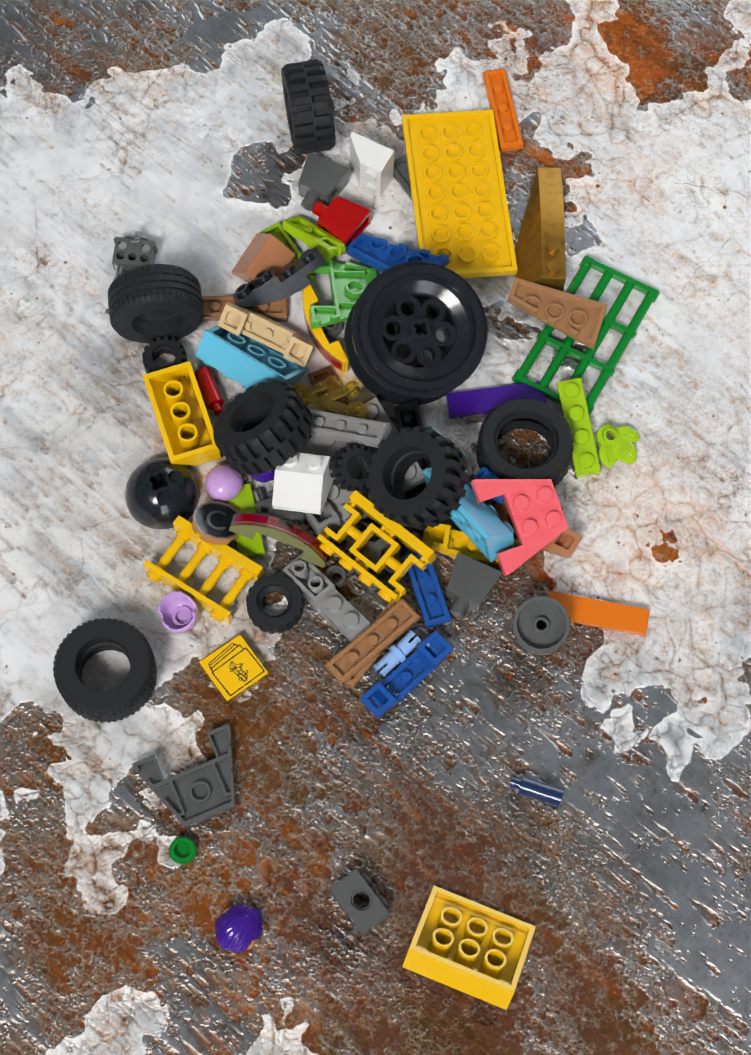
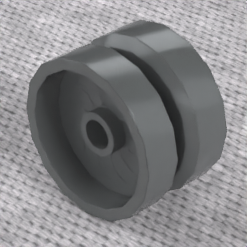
M547 596L532 597L524 601L516 610L512 623L513 636L517 644L527 653L536 656L549 655L559 650L567 640L570 631V617L565 607L556 599ZM538 621L546 624L544 630H539L536 627Z

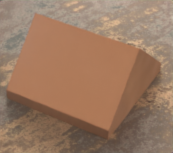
M257 233L231 273L250 283L259 272L268 270L271 267L278 274L283 266L294 261L296 254L272 234Z

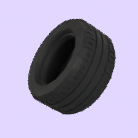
M529 398L506 401L495 407L486 416L481 425L476 448L478 467L480 469L486 467L489 472H494L499 479H551L555 488L565 476L572 457L573 434L571 433V428L568 422H566L565 417H562L563 415L558 413L557 409L548 406L543 401L531 400ZM514 429H529L538 432L546 439L551 449V456L545 463L539 466L521 468L510 464L503 458L498 449V440L505 433Z

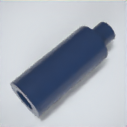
M524 775L522 779L512 776L510 787L519 789L518 794L559 807L564 793L563 788Z

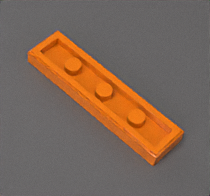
M506 70L484 71L482 77L489 107L494 113L500 152L521 150L524 144Z
M548 591L547 597L556 599L565 607L571 623L640 636L646 635L649 609Z

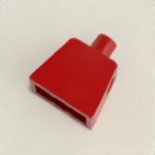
M339 196L335 197L329 206L318 200L312 208V213L319 216L317 220L318 227L342 241L345 247L360 233L362 234L371 223L370 209Z

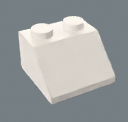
M352 132L350 135V162L358 185L365 193L381 198L393 178L394 150Z
M297 452L293 458L290 457L286 460L284 465L281 467L277 466L274 475L273 509L321 515L334 478L330 476V473H333V471L329 469V465L332 464L330 461L331 457Z

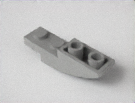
M300 554L282 569L284 574L299 586L300 593L302 592L303 597L336 632L339 630L352 642L371 626L370 622L336 590L335 585L312 563L300 559Z

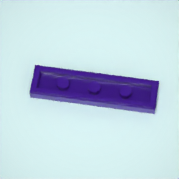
M525 383L454 392L446 395L450 419L489 414L498 405L506 401L509 402V400L521 398L535 399L547 403L545 393Z

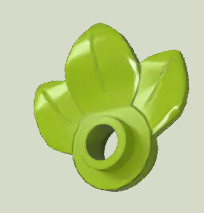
M609 424L601 426L596 432V441L600 446L598 455L601 462L608 468H611L616 460L634 464L637 460V451L633 444L640 439L639 434L628 426H620L618 428ZM606 433H609L611 435L612 440H609L606 437Z

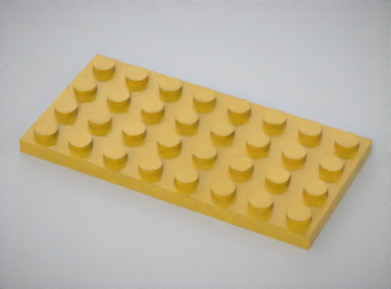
M493 110L402 115L401 122L418 251L425 249L429 250L431 255H448L450 263L446 268L454 271L463 279L516 275L518 269Z

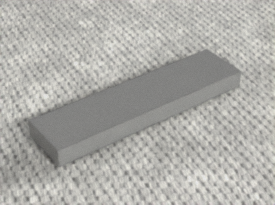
M310 409L313 418L311 436L379 448L378 445L382 440L386 441L392 429L391 425L386 422Z

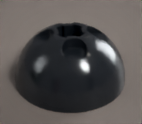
M154 458L139 465L130 475L125 489V500L130 514L140 524L153 529L173 528V522L178 515L186 520L189 519L194 513L200 497L199 485L191 470L185 465L171 464L169 458Z

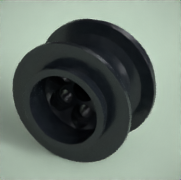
M430 262L402 263L377 275L366 286L353 305L345 326V352L353 373L371 393L385 401L398 405L416 398L420 405L437 401L463 384L476 370L486 348L487 319L482 303L474 289L454 271ZM401 305L410 306L412 315H404L401 311ZM426 311L429 312L435 319L429 318L426 315ZM388 324L395 325L398 329V334L395 336L388 334L386 326ZM420 326L422 328L421 334L418 336L415 334L416 328ZM436 331H443L444 342L437 339ZM398 347H403L407 350L408 357L406 359H402L397 355L396 349ZM423 350L431 352L433 357L431 362L423 360L421 356Z

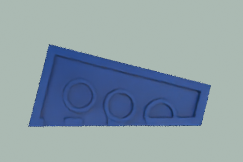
M361 233L346 247L347 255L380 272L407 262H430L444 267L450 263L448 255H431L429 250L421 249L416 251L409 249L408 245L405 244L392 245L388 244V240Z

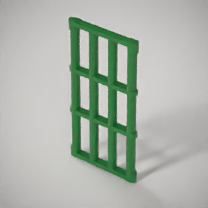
M584 256L579 264V270L566 290L567 293L575 295L590 268L603 274L589 297L590 300L599 301L611 278L624 284L609 312L604 316L594 350L588 347L585 353H582L572 348L575 339L566 336L563 343L551 338L550 335L555 328L546 324L542 332L536 336L537 340L522 366L516 370L511 379L517 384L525 383L545 393L546 398L560 404L559 395L547 388L566 355H569L580 361L569 380L581 378L588 365L601 371L586 398L590 417L594 409L593 405L609 377L615 373L617 363L631 339L635 338L637 328L660 292L588 256ZM632 289H635L646 295L628 327L614 320ZM611 328L623 335L609 360L604 364L593 357ZM546 344L558 350L540 383L537 384L527 379L526 376Z

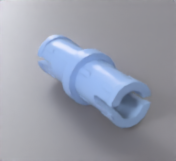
M409 630L397 644L391 645L388 648L389 651L373 665L376 671L384 664L386 665L379 672L382 677L385 678L399 662L403 663L406 660L405 657L421 643L418 636L411 643L408 642L415 635L413 631Z

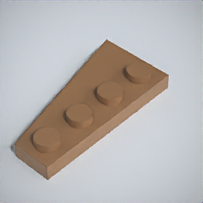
M516 277L508 297V303L594 350L607 310V304Z

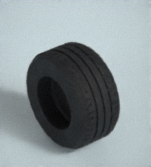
M169 264L138 266L118 275L108 289L111 326L120 336L130 341L149 343L151 340L155 342L156 337L164 339V336H168L169 340L172 337L177 340L196 330L204 317L200 283L191 272L179 266Z
M97 618L94 621L89 620L87 623L84 622L81 626H77L76 629H73L62 640L63 642L60 643L59 649L56 651L57 654L54 657L55 661L53 662L55 684L64 701L79 716L81 715L83 718H87L90 721L93 720L94 722L100 721V723L116 722L117 720L128 718L129 715H134L136 711L138 712L145 705V702H148V698L151 697L156 685L157 665L146 637L137 628L135 629L133 625L123 620L118 621L115 618ZM106 650H114L125 654L130 662V670L120 685L110 690L96 691L88 688L83 683L82 670L86 662L93 655Z

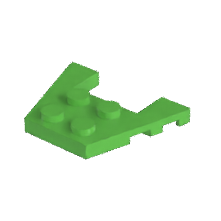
M330 259L310 273L329 275L333 306H310L311 329L347 321L353 305L366 286L377 276L376 269L350 262L341 264Z

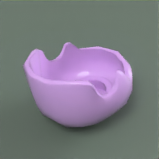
M227 464L218 465L212 468L206 475V493L215 501H228L236 498L242 490V475L233 466Z
M181 591L170 592L162 597L157 608L162 624L175 633H182L195 626L199 616V609L194 599Z

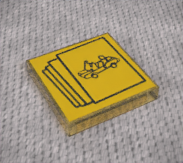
M241 633L198 661V665L227 705L270 677L269 671Z

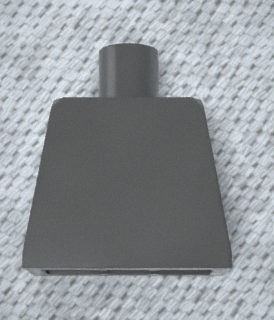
M308 153L298 183L299 195L304 198L301 206L308 211H312L314 204L318 200L329 206L333 199L338 197L349 183V168L314 153Z
M458 552L445 596L453 601L449 613L457 618H463L467 608L478 612L498 586L502 572Z

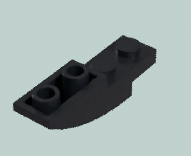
M316 246L303 252L295 262L283 266L278 274L272 267L268 270H262L250 283L242 284L236 289L233 294L235 302L239 307H252L289 297L312 284L308 275L326 263V260Z

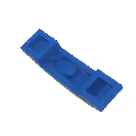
M435 630L417 646L416 651L381 683L378 681L359 700L378 719L418 687L448 657L454 648Z

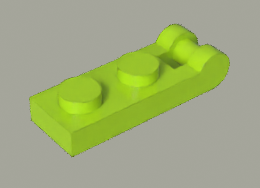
M301 215L283 220V230L291 234L292 237L307 244L311 249L317 246L326 261L334 256H341L346 252L345 244Z

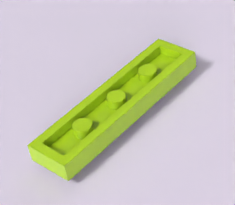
M581 378L557 382L556 386L562 414L573 434L572 461L576 478L601 474Z

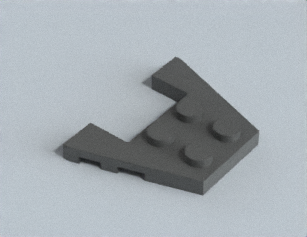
M229 723L207 732L216 758L164 779L155 755L132 764L137 774L185 829L236 808L231 729Z

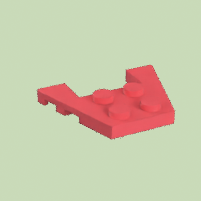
M475 479L470 482L478 503L501 495L504 497L520 542V546L496 554L503 576L512 573L569 528L551 479Z

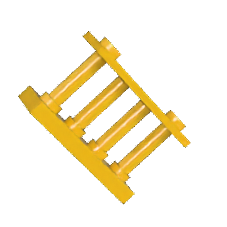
M178 515L173 522L176 538L156 565L145 560L143 565L147 572L146 576L156 583L161 581L175 591H181L192 597L196 604L210 612L209 615L214 620L220 623L225 621L231 624L233 619L231 612L228 611L229 607L247 582L260 580L264 576L263 567L228 545H214L205 542L200 538L201 535L197 531L195 534L192 524ZM190 541L197 545V550L178 577L175 578L164 570L182 545ZM211 554L218 558V564L200 589L196 591L185 583L205 555L209 556ZM232 567L239 571V577L218 605L207 598V595L224 571Z

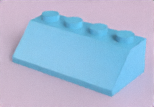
M219 326L205 330L195 354L205 365L214 367L221 371L224 377L239 382L244 389L250 386H257L258 383L263 381L269 382V380L284 381L295 388L307 371L306 368L283 358V354L243 334L238 336Z
M426 468L422 471L426 486L429 483L432 468ZM465 484L464 489L467 490L465 497L460 498L458 503L461 505L457 511L453 509L450 512L452 515L450 519L490 562H493L497 559L496 554L504 552L515 545L513 537L515 532L507 521L502 522L498 518L499 515L492 505H486L484 502L478 503L473 488L471 489Z

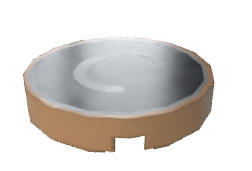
M221 502L203 503L194 511L191 521L192 529L195 534L197 531L201 535L200 538L205 542L214 545L229 544L231 540H236L240 536L229 531L232 517L234 514H238V511L230 505Z

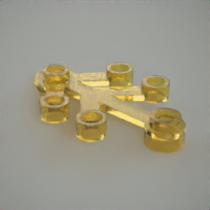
M331 375L324 381L309 387L303 383L292 385L307 407L308 404H311L319 411L327 412V410L347 416L367 419L368 411L361 401H354L349 405L334 401L346 395L349 398L357 397L360 394V388L354 381H350L341 387L337 376ZM326 389L329 391L328 393L323 394L321 396L315 395Z

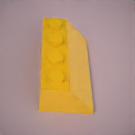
M190 361L142 375L171 464L199 466L221 459L220 450L215 445L213 428Z

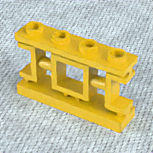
M355 490L350 495L348 504L346 503L343 506L345 511L352 516L337 534L326 527L324 533L316 537L321 543L319 548L330 557L333 553L340 558L338 563L349 572L352 569L360 574L358 579L366 586L370 587L373 584L379 589L377 594L385 601L390 603L393 600L397 603L401 600V596L407 592L398 582L414 564L424 572L427 568L426 566L428 564L431 565L437 556L431 548L400 524L389 520L374 508L372 502ZM355 509H360L378 523L381 528L379 529L371 523L362 533L355 527L362 518ZM374 533L391 546L376 565L359 552ZM347 535L355 539L356 542L349 549V552L356 557L355 560L332 544L330 539L332 538L339 545ZM397 538L421 558L417 559L414 555L410 554L403 564L400 563L394 556L401 547L394 539ZM388 565L395 571L388 581L395 590H390L368 571L371 569L379 575Z

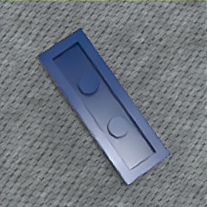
M413 553V554H412V555H414L417 559H420V558H421V557H420L419 555H417L416 553ZM409 555L403 556V562ZM413 564L407 571L425 628L429 629L451 622L433 564H428L424 572Z

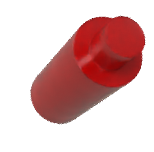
M202 367L194 372L195 378L207 408L212 409L215 415H219L223 411L222 405L224 400L210 367Z

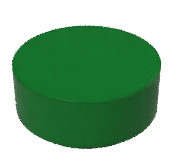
M178 837L170 844L169 854L176 864L188 865L195 859L197 848L190 838Z

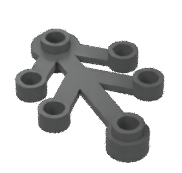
M358 522L355 525L358 530L361 527L367 528L369 526L366 522ZM401 525L410 532V529L408 527ZM345 537L342 542L347 543L346 547L339 548V544L336 541L334 545L342 552L347 553L356 540H348ZM380 538L376 542L368 541L360 551H362L361 554L376 565L381 559L382 550L388 547L389 544ZM395 538L394 541L401 547L402 542ZM400 550L394 556L398 561ZM386 565V572L389 575H394L395 571L388 569L389 566ZM332 566L326 571L325 576L335 585V588H340L345 585L347 577L355 570L352 569L349 572L344 567ZM370 569L368 572L379 580L378 575ZM335 576L342 577L339 582L333 581ZM371 585L370 587L366 586L367 589L371 591H375L378 589L374 585Z

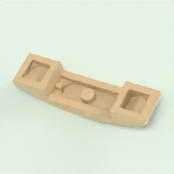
M226 303L217 326L238 336L243 334L284 354L283 358L303 368L306 367L315 346L288 327L261 314Z

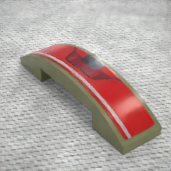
M238 513L233 515L229 531L252 540L256 532L301 549L300 559L322 568L325 567L327 554L319 548L321 543L301 527L265 514Z

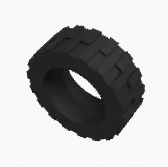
M265 575L260 580H256L254 585L249 588V594L246 596L248 616L255 627H259L261 631H267L269 634L284 633L283 631H289L299 622V618L303 614L302 592L300 593L299 586L291 578L288 579L285 575ZM272 592L283 594L288 602L286 610L277 616L267 614L262 607L264 597Z

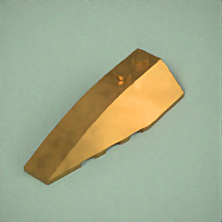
M538 167L515 247L518 269L515 277L563 291L566 281V256L561 168Z

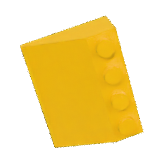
M434 885L402 967L507 1010L515 992L536 926Z

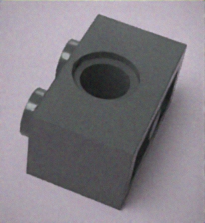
M355 869L331 887L330 894L360 935L364 937L389 918L387 910L390 906L381 894L376 896L371 890V887L374 885L364 872L360 875L357 869ZM359 895H364L369 899V904L365 908H358L353 902L354 899Z

